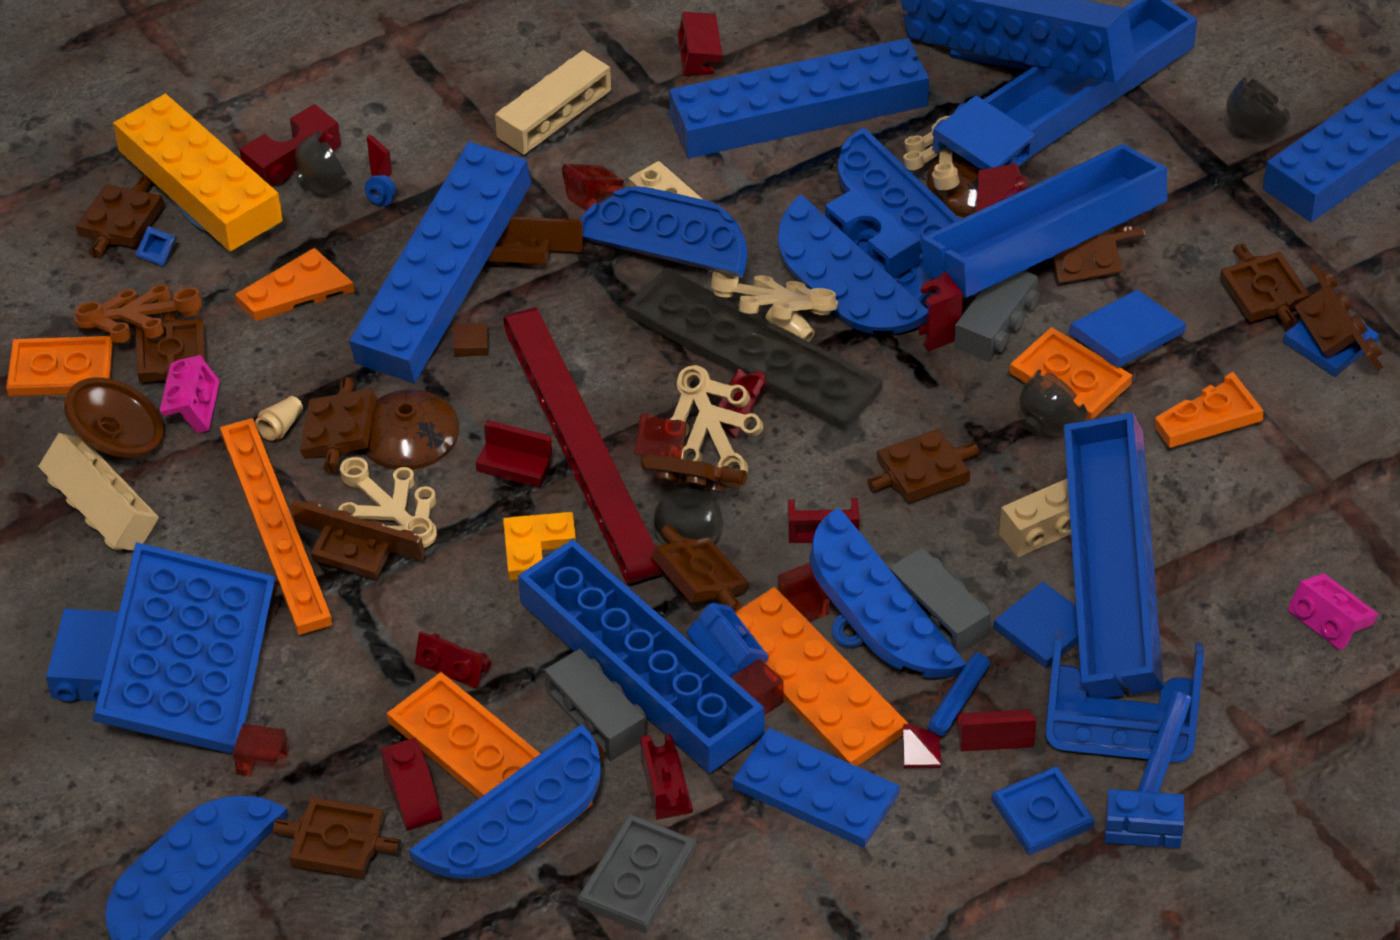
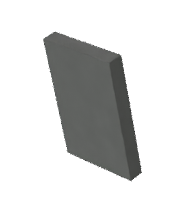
M628 814L577 898L578 906L647 933L696 850V840Z

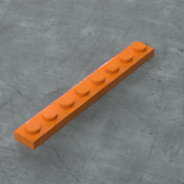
M253 418L220 427L221 437L297 634L301 635L332 626V619Z

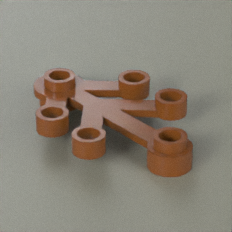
M165 284L152 287L140 297L137 296L136 290L126 289L102 305L96 301L79 305L75 309L74 322L77 327L88 331L100 328L109 332L114 343H122L131 338L129 325L124 322L117 323L113 321L115 319H122L143 328L146 338H156L164 333L162 321L159 318H151L146 315L178 311L182 316L189 317L199 313L202 301L199 290L192 287L178 290L174 293L172 301H169L171 295L169 287Z

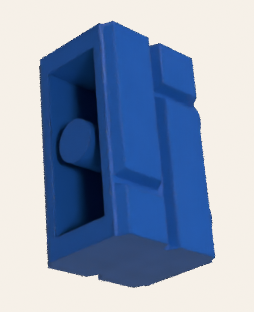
M717 603L708 604L699 615L700 618L695 620L686 631L687 635L695 647L741 687L746 686L755 676V671L760 670L769 659L768 654L730 606Z
M1108 789L1104 843L1152 847L1163 846L1180 849L1184 827L1183 794Z

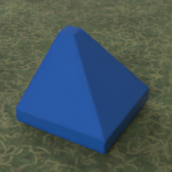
M148 226L135 256L165 267L177 237Z

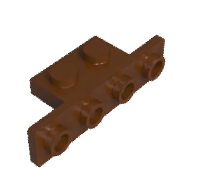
M512 217L487 261L494 265L515 262L534 267L546 264L550 251L582 252L583 221Z
M1124 226L1116 229L1114 234L1103 235L1102 233L1075 247L1054 255L1050 259L1056 285L1119 275L1122 272V266L1117 246L1140 242L1146 235L1145 229L1135 230L1134 226Z
M1316 263L1310 265L1311 270L1323 288L1297 304L1295 308L1323 353L1329 359L1354 341H1357L1377 371L1383 369V365L1377 358L1383 353L1372 337L1367 340L1365 339L1363 334L1368 330L1357 314L1351 317L1348 311L1353 306L1342 291L1337 294L1334 290L1339 285L1328 268L1322 272Z
M294 499L291 504L295 521L298 524L322 531L311 551L313 561L377 580L391 552L420 561L425 556L421 537L410 530H396L386 527L377 520L366 521L356 518L343 510L333 511L323 508L313 501L303 502Z

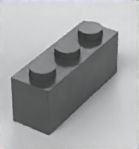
M1021 271L1000 283L981 290L955 324L954 348L988 362L992 360L998 351L1002 352L1007 345L1009 335L1013 330L1017 331L1021 327L1024 315L1028 309L1033 310L1039 300L1040 292L1037 291L1038 276Z
M920 548L889 567L958 654L989 636L991 613L988 607L982 601H977L967 591L961 580L952 577L944 569L943 564L938 558L932 557L923 548Z
M581 649L544 670L546 692L577 726L582 724L589 731L593 739L602 746L604 755L609 761L614 760L640 744V737L646 736L645 723H647V718L642 708L637 704L633 705L625 697L621 686L616 681L611 682L604 675L597 660L594 658L589 659Z

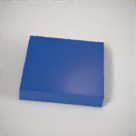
M1303 319L1288 330L1283 338L1285 344L1334 377L1364 354L1358 342L1354 341L1328 359ZM1365 325L1368 330L1363 334L1365 339L1367 340L1372 337L1375 343H1378L1379 334Z
M1041 582L994 620L993 628L1045 668H1048L1053 661L1056 628L1063 629L1061 656L1079 642L1076 606L1045 582Z
M1058 766L992 793L991 801L1028 856L1094 828V818Z

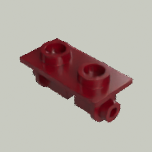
M740 368L737 369L729 385H742L750 395L748 404L742 408H737L727 398L722 397L717 407L744 415L749 414L762 392L761 390L767 384L765 374L761 371H755L746 375ZM737 392L733 400L738 401L742 399L743 392ZM721 423L722 427L733 438L737 437L741 428Z
M422 631L419 632L415 664L437 673L442 672L447 677L475 689L479 687L481 672L487 673L491 667L492 661L487 658V654L483 652L479 654L467 648L463 649L457 644L440 638V635L436 633L429 635Z

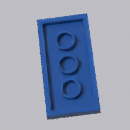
M771 728L767 729L733 778V789L865 848L898 797L900 785Z

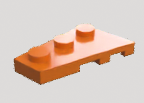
M313 248L235 294V299L238 306L251 318L258 321L292 311L295 305L313 300L316 304L326 301L327 295L342 291L343 295L355 292L354 283L318 250Z
M1231 372L1224 376V382L1216 387L1209 385L1202 389L1201 396L1192 401L1184 400L1156 416L1155 429L1168 447L1171 448L1263 421L1264 410L1235 373Z

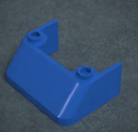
M1056 628L1046 723V737L1053 747L1065 751L1149 759L1172 693L1180 691L1190 695L1192 701L1170 762H1180L1190 757L1195 746L1204 661L1203 643H1195L1192 678L1175 677L1165 682L1164 689H1161L1159 704L1091 698L1086 696L1087 691L1081 684L1080 669L1074 666L1060 665L1063 629Z

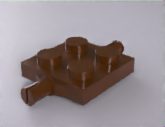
M141 176L136 185L131 189L105 184L77 223L78 236L95 240L88 250L92 257L96 258L97 256V258H100L107 246L125 245L135 248L145 234L147 227L152 224L165 205L162 195L146 192L152 185V181L147 176L145 178Z
M1241 243V246L1240 244L1236 245L1233 253L1240 262L1221 269L1220 280L1249 322L1276 315L1279 316L1287 329H1290V326L1291 328L1298 323V319L1291 310L1296 309L1295 306L1311 295L1280 251L1266 256H1253L1244 243Z
M176 311L162 313L163 320H161L164 333L156 338H146L143 328L136 326L137 375L139 383L165 380L166 385L170 364L180 359L200 355L206 362L202 318L182 320L176 319Z
M343 377L340 380L339 392L336 395L309 400L299 450L305 459L318 456L326 457L323 469L328 473H332V470L335 473L338 470L341 455L353 450L368 448L377 396L372 388L353 391L355 382L349 377L345 379Z
M937 429L877 450V461L885 473L868 478L867 484L872 493L889 486L893 487L909 503L970 481V470L962 460L978 456L979 450L974 441L956 448L949 444L940 430Z
M654 454L644 455L641 459L642 469L657 471L656 478L672 481L676 485L688 488H695L698 485L704 486L706 490L724 493L725 487L739 489L740 484L744 485L747 480V472L745 470L731 469L728 466L717 467L706 462Z
M669 524L661 530V536L669 544L656 546L651 558L691 603L716 599L723 605L730 606L736 613L741 608L742 603L734 595L744 594L749 582L710 538L686 539L677 532L672 524L670 526Z
M311 797L306 812L300 817L299 821L293 822L276 818L273 825V834L294 837L295 843L289 857L291 866L364 879L370 859L377 851L398 855L401 847V839L379 836L384 820L383 809Z

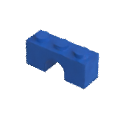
M856 188L825 205V216L853 242L859 239H869L868 255L894 279L919 264L920 239H918L916 234L908 231L891 214H887L870 197L865 196Z

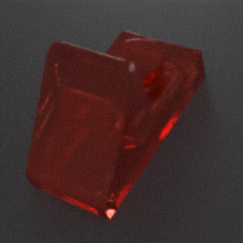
M564 164L561 169L568 199L585 211L596 203L599 194L619 190L624 183L623 179L602 165Z

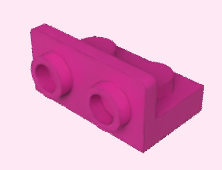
M200 355L180 359L170 364L160 406V412L163 416L180 412L183 419L191 425L197 434L209 431L220 382Z
M1325 573L1301 581L1288 606V611L1339 650L1347 647L1354 632L1372 626L1379 615Z

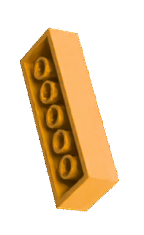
M166 93L113 122L118 150L228 251L231 252L283 221L279 193Z

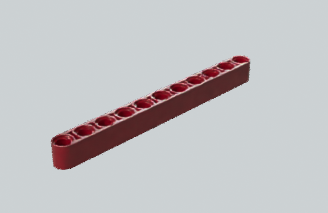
M534 307L504 316L503 323L508 340L625 582L629 585L661 575L662 569L651 558L655 545L538 309Z

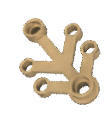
M950 116L939 118L932 126V131L923 137L919 135L910 136L904 141L907 153L903 158L905 168L908 170L920 169L926 162L939 155V164L934 167L932 173L934 187L938 190H949L955 188L960 183L958 169L953 165L954 151L945 147L937 153L932 150V146L925 150V147L933 143L934 136L932 133L937 123L941 120H946Z
M716 271L712 273L711 288L714 289V295L725 298L732 297L734 292L754 295L740 297L739 311L743 313L755 314L759 312V305L773 304L771 316L776 319L787 320L791 318L792 311L811 309L812 313L828 315L830 311L838 308L836 293L829 289L813 288L810 290L805 284L798 281H789L786 283V288L776 283L773 278L764 275L755 276L753 286L738 283L739 277Z
M692 365L685 367L677 378V388L681 393V397L673 417L667 422V432L675 439L685 438L689 433V425L686 419L694 401L699 409V413L687 445L680 451V459H686L690 452H696V457L693 461L702 462L703 456L700 449L708 430L721 457L718 467L728 466L732 468L734 465H740V470L748 472L746 461L739 454L734 453L721 423L741 428L748 436L754 437L763 430L762 420L753 413L744 415L711 404L707 394L727 398L734 407L742 408L750 400L749 392L742 385L730 386L711 380L709 373L701 366ZM700 379V383L695 388H690L692 380ZM737 392H743L742 399L738 401L733 400ZM752 420H756V427L748 430L747 424ZM676 424H683L679 432H673V427Z
M350 457L342 462L340 466L342 481L350 488H359L378 506L357 505L353 502H346L339 506L338 511L343 510L353 513L354 517L360 519L394 520L400 526L386 527L414 532L421 537L424 548L430 546L436 540V526L429 519L430 509L436 504L434 489L427 486L418 488L414 494L417 506L415 516L412 517L406 512L408 492L415 483L414 473L410 468L400 467L394 471L393 480L395 487L392 499L369 478L368 464L364 459Z

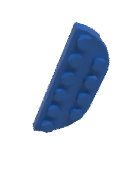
M863 127L855 132L843 144L837 169L838 180L843 191L846 193L856 188L865 196L870 197L887 214H891L908 231L915 233L918 239H920V253H922V237L961 220L913 173L906 169L866 128Z
M634 186L616 190L613 192L614 196L600 204L594 203L580 219L583 221L584 241L743 277L747 261V246L744 234L735 219L722 207L713 202L654 188Z
M800 194L789 205L781 219L778 231V242L782 260L790 274L798 282L805 284L810 290L813 288H825L836 293L838 308L831 312L838 319L856 330L873 334V331H893L894 334L902 333L927 322V308L803 195Z
M840 508L829 513L820 522L812 538L811 552L809 554L811 569L820 587L862 640L877 656L900 670L905 666L923 672L922 677L943 678L960 674L966 666V662Z
M582 724L412 847L409 850L410 859L432 873L451 878H477L496 874L518 862L577 818L593 800L600 783L601 765L599 750L592 735Z
M231 796L201 804L187 813L119 877L113 886L106 905V925L110 940H160L273 832L276 818L285 820L288 817L286 808L265 798Z

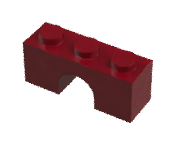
M316 104L290 118L291 140L285 142L274 141L264 133L239 148L241 160L271 187L283 182L341 146L338 122Z

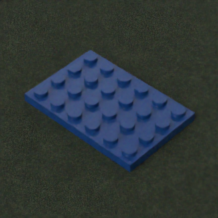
M136 542L92 721L237 755L243 735L275 576Z

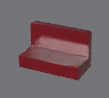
M488 420L484 425L485 445L476 461V472L541 488L553 464L551 437L546 434Z
M1030 709L957 714L956 723L960 752L1034 747L1036 718L1035 715H1031Z

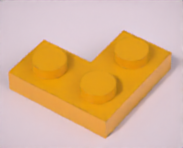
M573 512L503 518L509 581L518 580V575L542 560V550L558 549L572 539L576 541Z

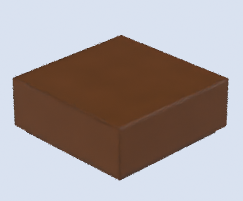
M487 323L454 324L455 356L488 355Z

